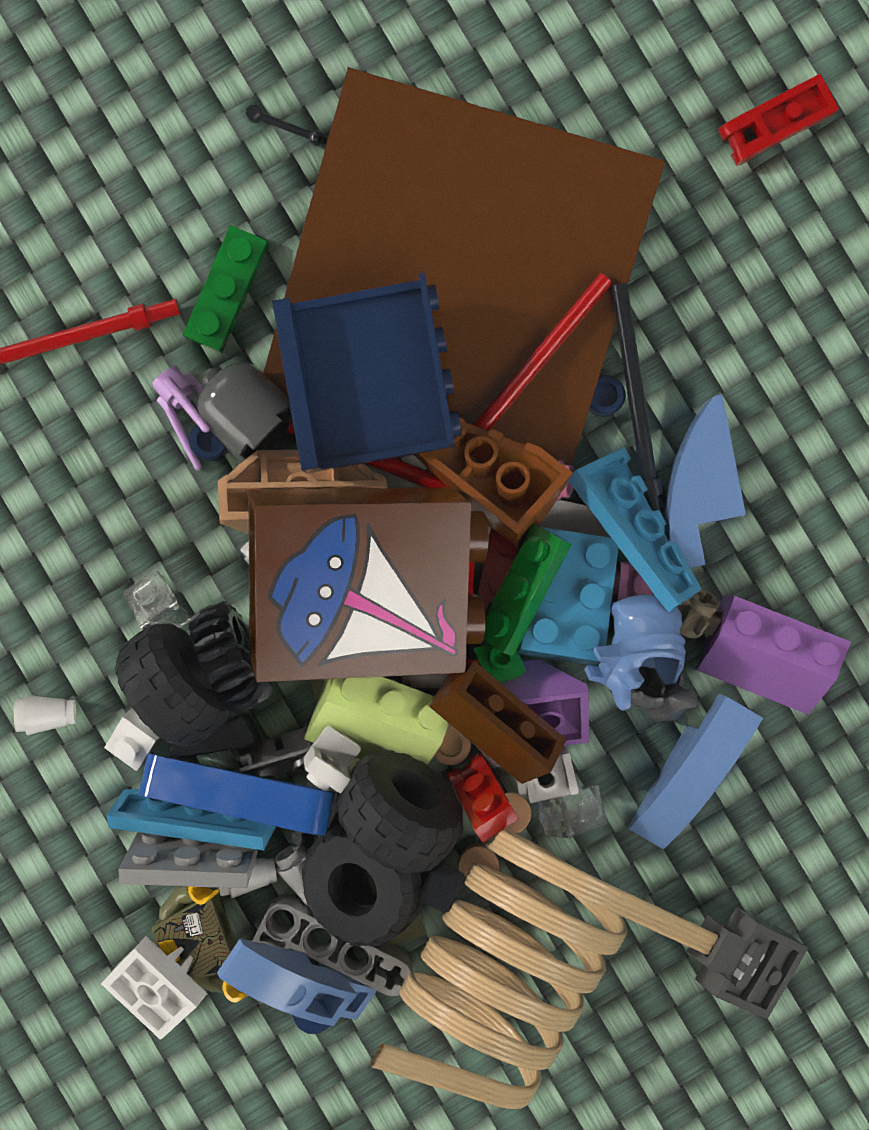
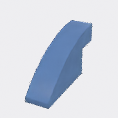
M722 394L713 396L706 401L692 421L673 461L665 491L663 518L666 525L664 526V534L669 542L678 544L690 568L706 565L698 525L746 515Z
M718 694L698 729L687 724L627 828L658 847L666 848L691 822L719 787L749 743L763 717L729 697Z

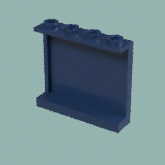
M425 273L418 274L419 280L314 300L292 303L289 298L272 301L300 465L303 472L309 474L454 448V437L462 436L458 410L449 412L446 395L455 394L450 368L443 370L441 368L439 353L447 352L443 326L434 328L432 311L440 310L436 285L427 286Z

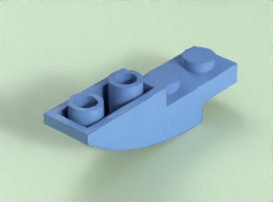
M239 939L217 972L221 980L262 1003L293 1016L329 1026H334L340 1017L357 1020L377 992V990L334 969L312 965L307 955L303 952Z

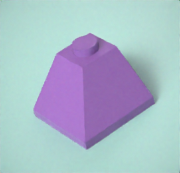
M540 659L522 661L526 669L523 676L504 682L502 685L566 738L564 746L589 743V690L587 684Z

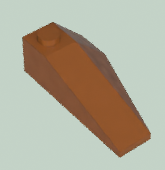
M459 417L462 436L454 437V448L415 454L414 456L447 487H451L469 500L473 511H483L487 524L518 549L523 544L533 523L539 526L546 518L573 476V472L539 446L528 442L525 445L504 437L503 433L490 429V431L468 424L463 418Z

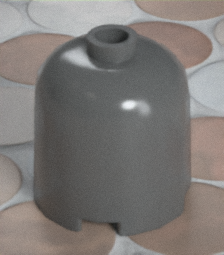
M239 362L231 364L224 369L217 366L203 378L201 383L205 387L198 398V413L209 425L210 431L239 463H242L257 450H273L289 434L287 432L289 427L287 423L292 418L289 396L253 364Z

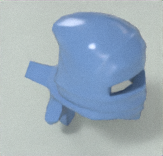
M652 594L627 597L611 605L615 633L612 644L595 647L593 652L601 663L599 666L586 665L584 669L590 681L604 684L612 691L615 703L622 711L630 709L631 690L639 688L645 680L638 670L640 667L655 668L665 685L675 684L684 667V657L686 654L684 644L686 640L680 634L682 613L677 607L668 613L662 603Z

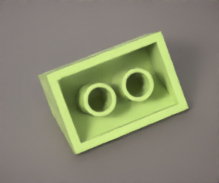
M382 676L325 679L304 739L314 743L323 729L330 725L359 744L361 751L356 757L358 759L378 751L392 750L397 753L408 754L418 761L421 760L428 765L441 746L449 723L429 707L435 696Z

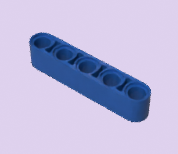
M148 753L138 795L303 833L326 836L335 793Z

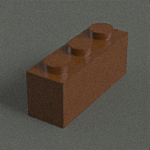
M474 660L466 664L465 673H450L447 675L429 705L432 710L521 784L550 773L567 740Z

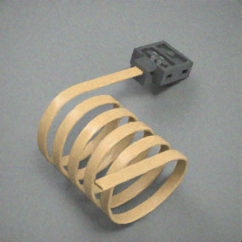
M503 829L485 842V846L530 873L571 893L595 916L605 930L566 914L551 900L525 883L480 863L472 864V868L469 869L464 879L465 885L509 913L561 938L578 956L586 970L558 960L542 944L515 924L469 902L455 899L450 910L443 914V922L460 936L486 952L550 983L567 1009L544 1003L516 974L485 953L461 942L435 935L429 938L424 950L421 952V958L433 971L444 979L422 972H411L400 988L399 994L402 1000L414 1012L441 1031L484 1054L517 1066L524 1079L525 1086L506 1084L385 1043L379 1045L373 1059L370 1061V1067L493 1106L520 1109L527 1106L541 1084V1070L549 1068L563 1046L562 1032L571 1030L581 1016L585 1005L582 993L593 992L605 974L606 964L602 955L615 954L626 938L628 930L622 917L688 946L687 952L702 963L701 969L695 977L698 983L716 998L766 1019L769 1018L807 952L808 947L786 931L737 907L726 923L707 915L700 927L566 863L538 844ZM494 1008L534 1025L540 1033L546 1048L527 1044L509 1021Z

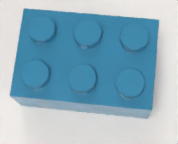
M543 527L572 545L520 642L517 652L523 655L595 666L601 662L596 658L593 652L594 648L606 646L619 547L612 538Z

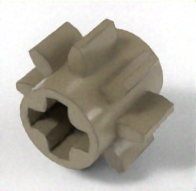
M702 589L677 607L682 613V627L680 628L682 635L695 639L700 637L703 632L710 636L714 634L722 621L719 618L722 610L718 609L720 603L712 593Z

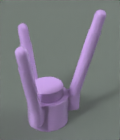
M173 366L163 371L154 380L152 386L160 395L157 402L165 410L188 458H190L196 470H201L202 465L197 455L191 450L189 438L173 406L175 409L184 408L203 432H209V425L191 403L195 396L192 390L200 394L204 386L197 381L192 373L184 375L177 366Z

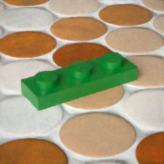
M232 225L229 226L184 330L183 336L186 339L221 354L223 353L269 244L267 240Z
M533 523L485 615V641L502 653L514 656L572 545L571 543Z

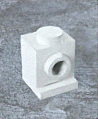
M562 749L550 772L553 775V780L549 785L543 786L539 784L538 778L523 784L516 780L519 795L527 794L529 802L534 803L564 795L579 794L571 756L567 749Z

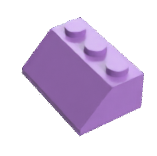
M723 596L719 609L722 610L719 618L722 621L712 636L708 635L695 670L809 715L836 681L851 641L737 596Z

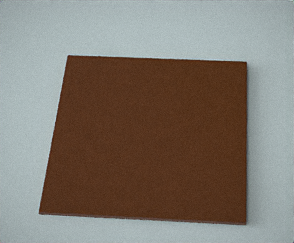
M348 67L284 298H289L292 303L417 281L419 280L418 274L425 273L427 286L436 285L440 310L432 311L434 328L443 326L447 352L439 353L442 370L450 368L455 394L446 395L449 412L458 410L460 418H463L466 423L474 425L600 273L608 277L612 281V285L627 283L628 285L665 161ZM611 286L491 429L503 433L506 438L525 445L528 442L539 446L556 460H563L565 465H572L616 324ZM276 327L263 373L288 396Z

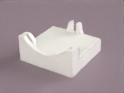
M145 936L113 969L101 985L161 1040L200 1004L207 993L186 974L193 959L191 955L180 966L175 960L184 950L182 947L167 956Z

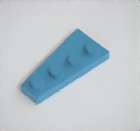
M623 447L577 469L569 482L669 613L702 589L678 544L669 542L664 534L666 522L659 510L652 511L643 495L648 489L640 475L633 476L627 465L631 457L626 448Z

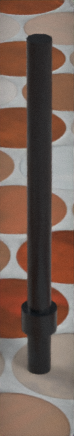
M627 283L612 285L611 291L639 472L648 489L643 495L652 511L659 510L663 517L660 495L663 494L661 477H657L628 285Z

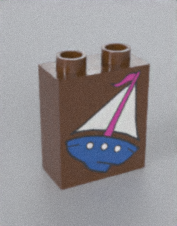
M451 487L248 490L249 656L256 682L465 673L466 644H481L485 634V609L482 597L478 593L468 594L469 562H484L488 552V524L483 511H471V502Z

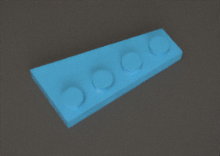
M124 789L106 815L108 827L112 829L258 850L265 849L276 826L144 797L138 795L139 789Z

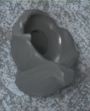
M640 667L638 669L645 680L639 688L631 690V704L637 708L644 709L651 720L658 723H668L679 719L684 714L685 709L696 708L698 704L696 693L692 689L683 688L682 673H680L675 684L665 685L655 668Z

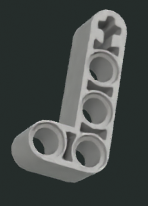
M284 894L276 897L270 904L252 940L253 942L285 949L291 948L295 951L303 952L308 957L385 995H400L399 990L413 968L412 959L405 950L396 945L388 946L387 942L373 947L360 946L366 950L368 956L363 960H353L349 957L347 950L354 945H349V943L336 939L332 935L331 940L324 943L313 939L311 930L325 928L317 922L310 907L305 906L302 899L294 895ZM282 909L289 911L294 917V923L290 925L280 924L276 920L274 912ZM375 956H380V962L377 961L376 969H372ZM394 966L400 967L401 971L396 972L394 977L387 975V970L391 971Z

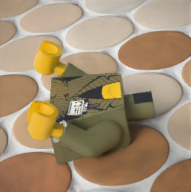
M178 886L159 909V919L152 926V933L155 938L152 942L167 956L182 947L184 950L175 960L180 966L191 955L193 959L186 974L202 989L223 993L229 1001L234 1003L249 996L221 980L217 974L237 944L219 893V888Z

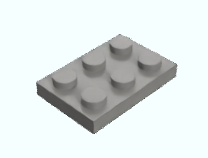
M137 832L119 867V884L247 888L259 850Z

